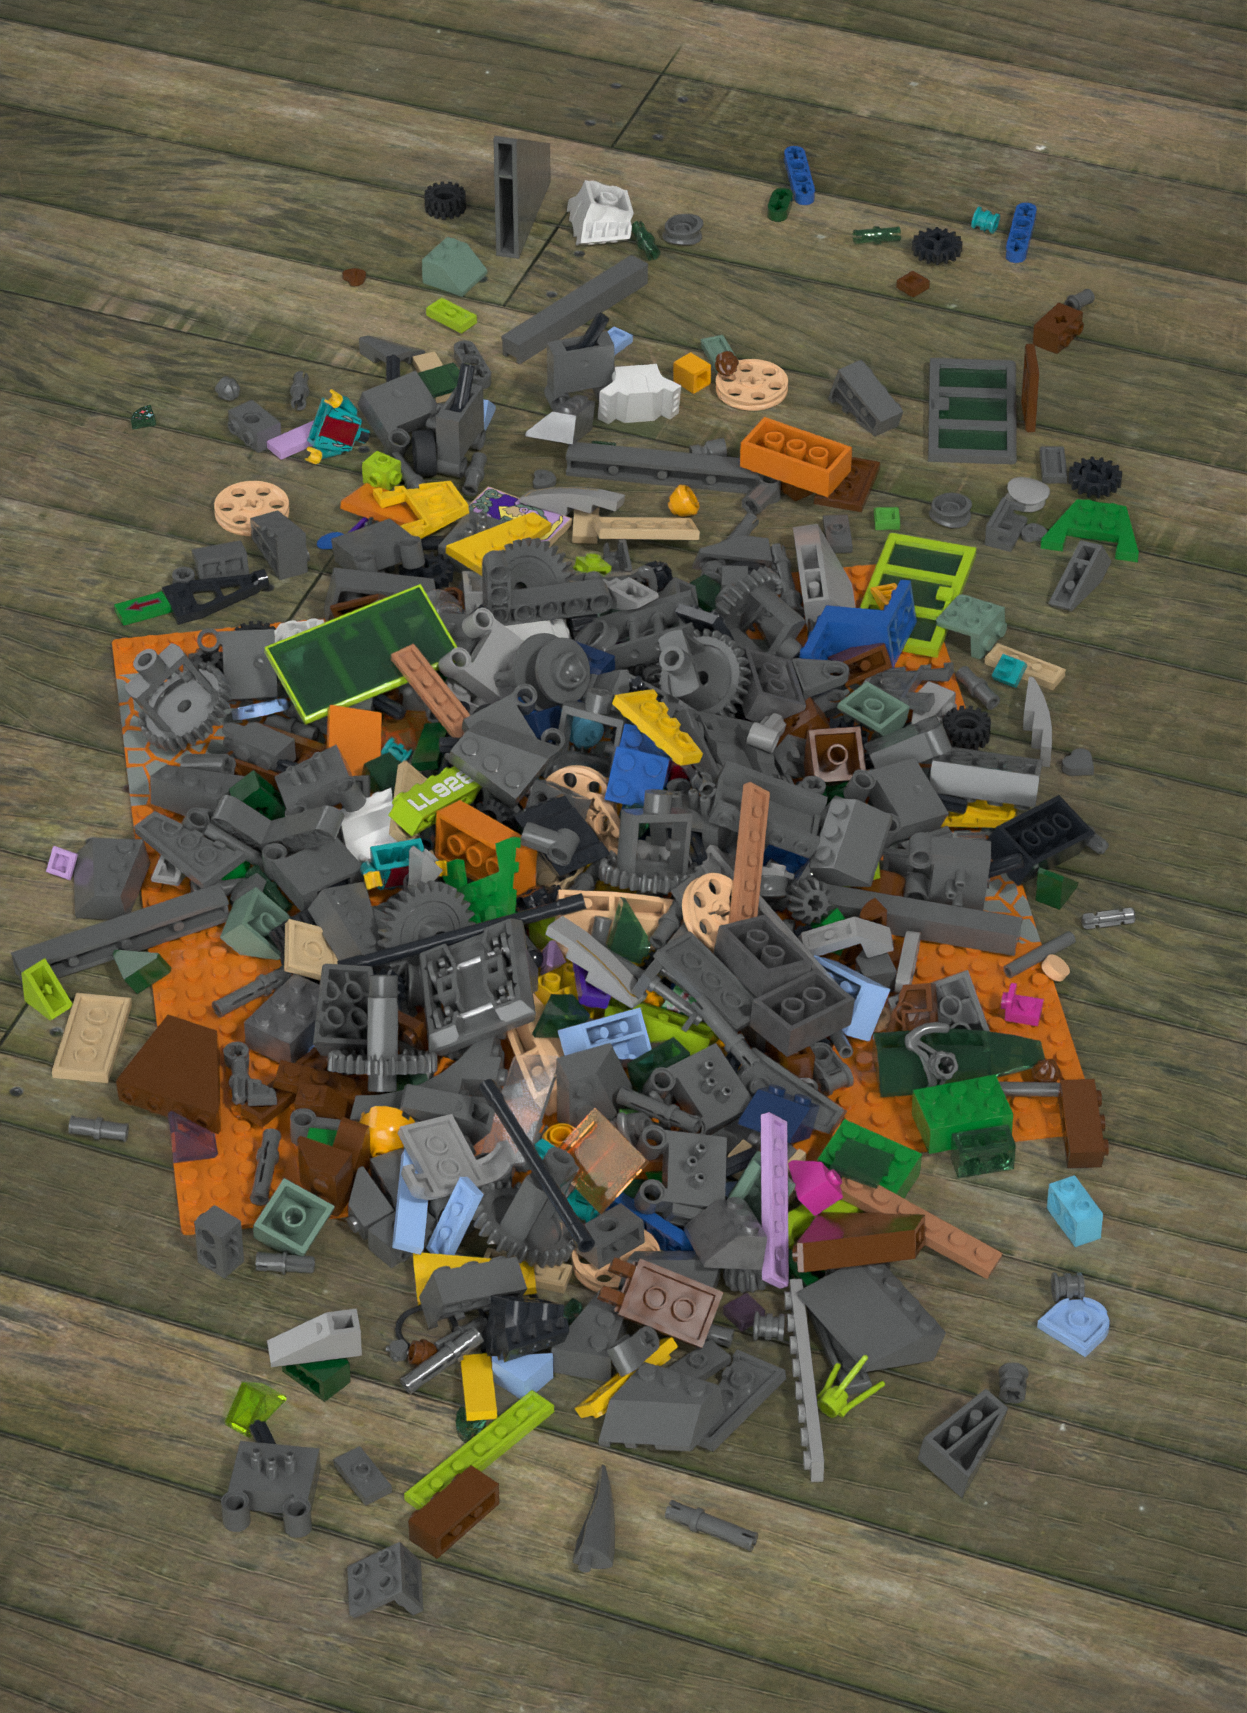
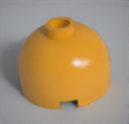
M374 1106L370 1108L369 1113L365 1114L363 1112L361 1114L359 1123L369 1126L370 1150L373 1158L399 1148L403 1149L404 1145L398 1135V1131L401 1126L415 1123L411 1116L408 1120L402 1116L403 1111L388 1106Z

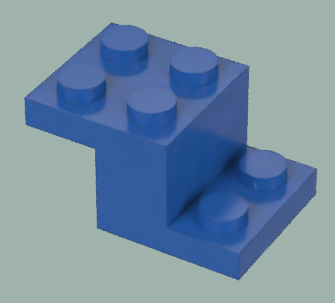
M626 723L624 725L620 746L616 747L604 800L643 808L645 790L666 789L673 760L664 750L658 748L655 742L646 734L640 732L635 725Z

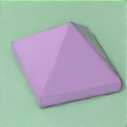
M53 846L46 872L71 880L78 854Z
M551 940L542 951L544 960L541 965L540 974L544 975L566 963L556 941Z

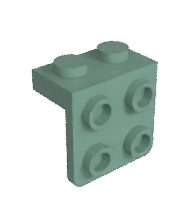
M958 595L936 619V624L939 627L971 636V657L981 659L990 651L1000 637L1005 635L1007 630L1005 607L968 595Z

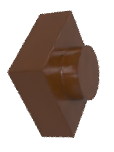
M911 271L897 279L896 288L911 297H915L930 288V280Z

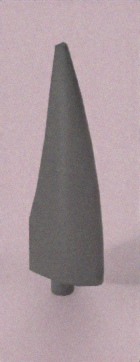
M603 1464L600 1467L590 1511L576 1540L572 1563L579 1565V1570L584 1573L590 1572L591 1568H611L614 1562V1503L606 1466Z

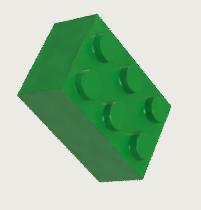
M996 1075L913 1090L912 1117L929 1154L1012 1138L1013 1112Z
M844 1119L817 1162H822L829 1170L834 1169L840 1178L844 1176L848 1169H851L896 1195L905 1198L920 1175L922 1153Z

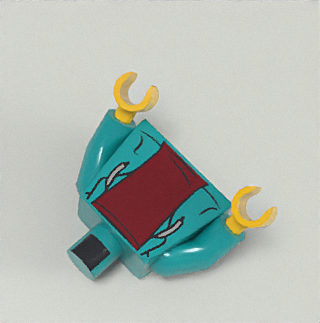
M333 389L329 391L332 393L330 399L322 397L307 441L316 448L307 447V451L311 452L308 458H305V461L313 464H318L321 459L341 455L344 451H351L355 441L366 444L370 436L369 430L360 427L362 419L357 415V408L347 396L341 395Z
M421 838L371 846V862L365 861L360 867L367 890L373 887H377L380 890H394L397 887L404 886V877L409 873L410 849L414 846L421 852L424 851ZM437 860L435 864L443 870L439 876H448L447 861Z

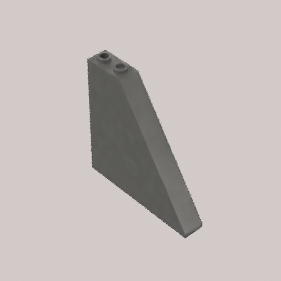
M494 136L496 256L519 259L551 182L550 143Z

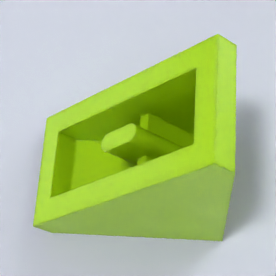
M45 958L21 972L25 1002L47 1019L53 1020L72 1007L71 1000Z

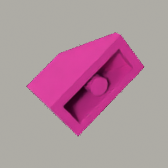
M792 1160L788 1163L792 1180L796 1185L795 1190L798 1200L814 1216L843 1198L840 1187L842 1180L834 1169L829 1170L822 1162Z

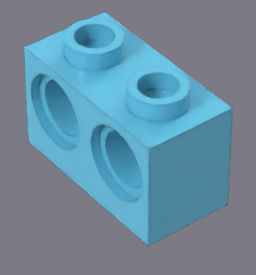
M1074 1175L1049 1184L1047 1209L1074 1247L1100 1239L1103 1213Z

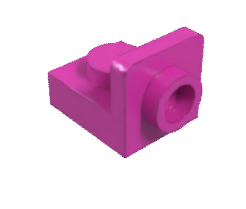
M1011 983L1009 992H1003L1001 1009H1006L1005 1021L1038 1026L1044 999L1016 995L1017 984Z

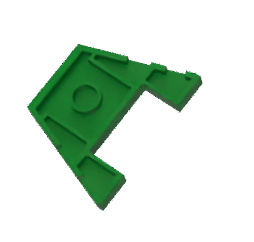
M1077 499L1041 539V549L1062 552L1067 536L1118 543L1115 554L1116 560L1138 563L1139 551L1127 506L1115 503Z
M510 837L495 843L499 872L467 884L464 860L455 859L447 862L448 876H443L446 884L456 888L457 892L464 894L463 900L470 902L471 905L467 909L475 914L469 919L470 921L477 924L515 913L517 889H513L514 874L519 871V862H515L516 848L521 847L520 837Z

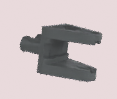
M792 659L804 701L811 697L824 712L826 718L842 713L837 708L840 702H831L829 700L839 699L842 701L846 698L844 691L833 688L841 686L848 681L849 667L847 664L830 660ZM834 672H837V673H840V674H842V675H840V676H833V675H830V674H831V673H834Z

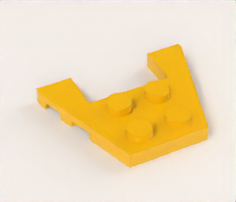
M451 481L419 484V488L406 489L404 486H395V491L383 492L382 488L373 489L374 499L381 508L407 502L419 520L399 526L412 536H418L421 539L469 514V505Z
M976 799V802H967L965 814L948 811L949 814L941 827L996 828L1016 817L1019 809L1014 808V804L1003 803V806H993L987 804V800Z

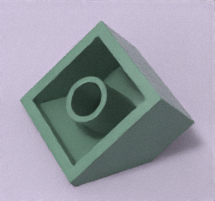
M446 237L422 259L424 284L461 297L487 274L486 267L469 245L455 238Z
M865 682L838 703L837 708L858 725L861 724L862 727L878 735V737H883L904 728L910 706L871 683Z
M255 887L234 901L220 938L240 955L279 960L281 959V952L270 937L269 932L290 919L291 916Z
M284 1178L253 1225V1238L278 1252L283 1253L287 1251V1254L305 1256L335 1209V1206Z

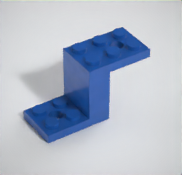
M900 580L896 590L892 591L891 600L888 605H885L884 610L826 605L822 614L817 617L813 631L809 632L808 640L805 646L801 648L799 657L801 659L828 660L829 656L850 647L885 643L892 668H894L917 622L911 580Z

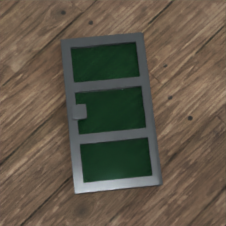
M930 358L928 462L1011 465L1017 462L1015 361Z

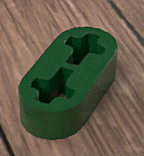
M778 188L772 192L767 211L769 220L781 222L788 218L792 207L793 193L791 190Z

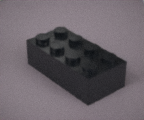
M1058 795L997 826L986 841H991V859L993 861L1016 853L1022 854L1025 866L1006 873L1008 878L1019 886L1037 877L1039 867L1050 870L1079 855L1095 835V832Z

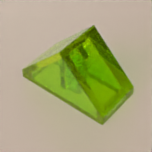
M241 1382L226 1417L225 1425L250 1438L252 1436L249 1430L250 1425L254 1424V1421L258 1419L266 1422L287 1400L286 1395L263 1383Z

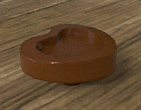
M356 268L347 269L342 272V277L344 281L349 282L350 286L356 287L365 282L366 272Z

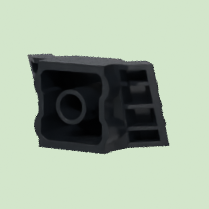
M564 794L550 797L543 802L536 803L531 807L512 814L522 830H524L527 822H531L556 832L564 828L570 829L579 836L580 843L567 865H557L549 860L547 854L537 851L538 855L560 882L574 876L579 868L611 855L603 842L598 839L591 827L576 808L571 805Z
M491 1295L488 1321L482 1333L484 1342L480 1344L481 1354L487 1352V1357L495 1354L498 1360L504 1359V1362L564 1343L570 1331L568 1320L566 1317H563L564 1304L547 1299Z

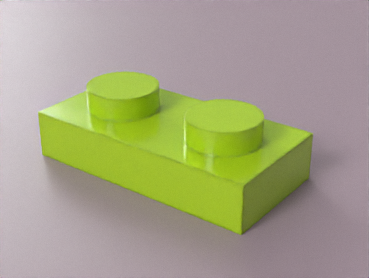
M440 298L426 307V316L461 334L477 324V315L444 298Z

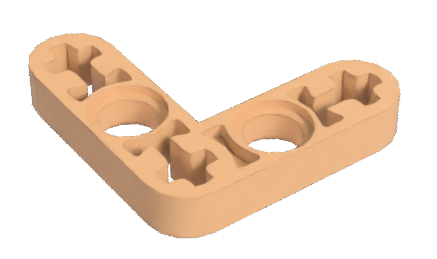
M589 792L584 795L592 800L585 821L595 831L608 851L612 850L617 855L620 818L609 801L604 800L605 796L603 794ZM609 818L610 826L605 831L603 824L605 819Z

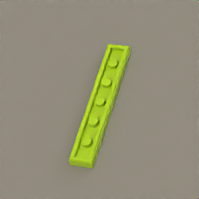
M529 1391L497 1419L405 1492V1501L417 1510H420L431 1500L436 1492L442 1491L458 1473L464 1472L470 1465L482 1472L553 1414L554 1404L535 1391Z

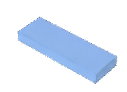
M468 1177L459 1178L428 1242L426 1249L432 1254L455 1255L484 1195Z

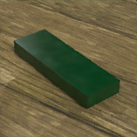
M440 722L424 724L411 761V765L418 771L439 769L443 753L439 752V739L441 737H448L449 734Z

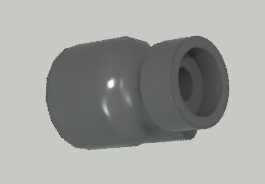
M724 438L708 440L704 446L699 444L689 446V453L728 457Z

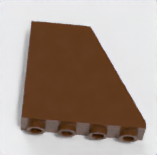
M167 1015L117 1078L116 1085L119 1101L148 1110L151 1113L172 1118L178 1122L198 1127L201 1130L219 1134L221 1131L220 1050L217 1030Z
M821 1212L814 1221H811V1225L800 1236L797 1244H794L793 1262H797L798 1272H810L916 1259L926 1243L925 1214Z

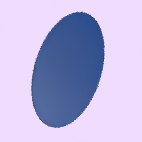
M340 532L326 534L317 541V547L320 549H332L331 539L344 534Z

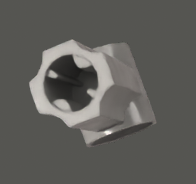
M773 713L770 716H765L760 723L754 722L749 731L746 744L772 754L786 727L782 716Z

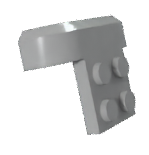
M452 1114L401 1126L398 1131V1135L413 1164L403 1166L401 1175L411 1195L418 1199L433 1200L451 1195L460 1177H468L477 1188L487 1186L490 1182L496 1183L511 1171L517 1158L508 1140L498 1142L494 1150L487 1156L476 1160Z

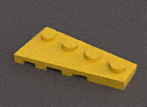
M654 689L615 695L612 704L624 717L632 721L640 732L653 740L658 748L664 750L672 758L673 762L680 766L700 762L703 755L702 751L688 733L679 730L681 724L676 718L669 717L667 714L669 708L664 702L656 700L658 694Z

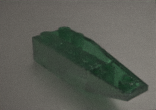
M950 1029L947 1033H930L920 1038L921 1042L936 1051L951 1052L955 1055L958 1070L952 1075V1078L946 1079L944 1084L989 1075L1001 1077L1031 1069L1037 1064L1038 1060L1045 1059L1041 1041L1011 1034L981 1030ZM912 1030L873 1033L872 1059L880 1098L913 1095V1090L926 1088L929 1084L920 1057L913 1051H909L905 1046V1037Z

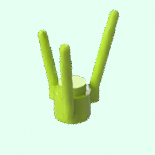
M867 1355L861 1357L839 1386L831 1388L841 1367L840 1363L835 1364L823 1390L816 1397L818 1399L817 1406L825 1415L831 1418L839 1415L843 1418L850 1409L885 1386V1382L880 1381L847 1403L848 1394L845 1389L868 1360Z

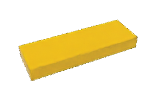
M487 1353L464 1355L460 1363L467 1421L497 1419L491 1356L487 1357Z

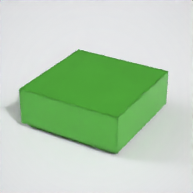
M899 507L874 508L875 530H900Z

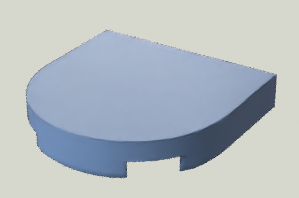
M278 698L232 709L231 713L233 720H243L289 709L286 698Z
M1083 1297V1300H1069V1298H1066L1055 1304L1038 1320L1037 1328L1086 1357L1107 1337L1110 1320L1106 1308L1096 1300Z

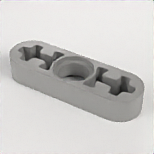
M906 931L896 976L895 993L897 994L900 993L903 985L912 984L920 947V932Z

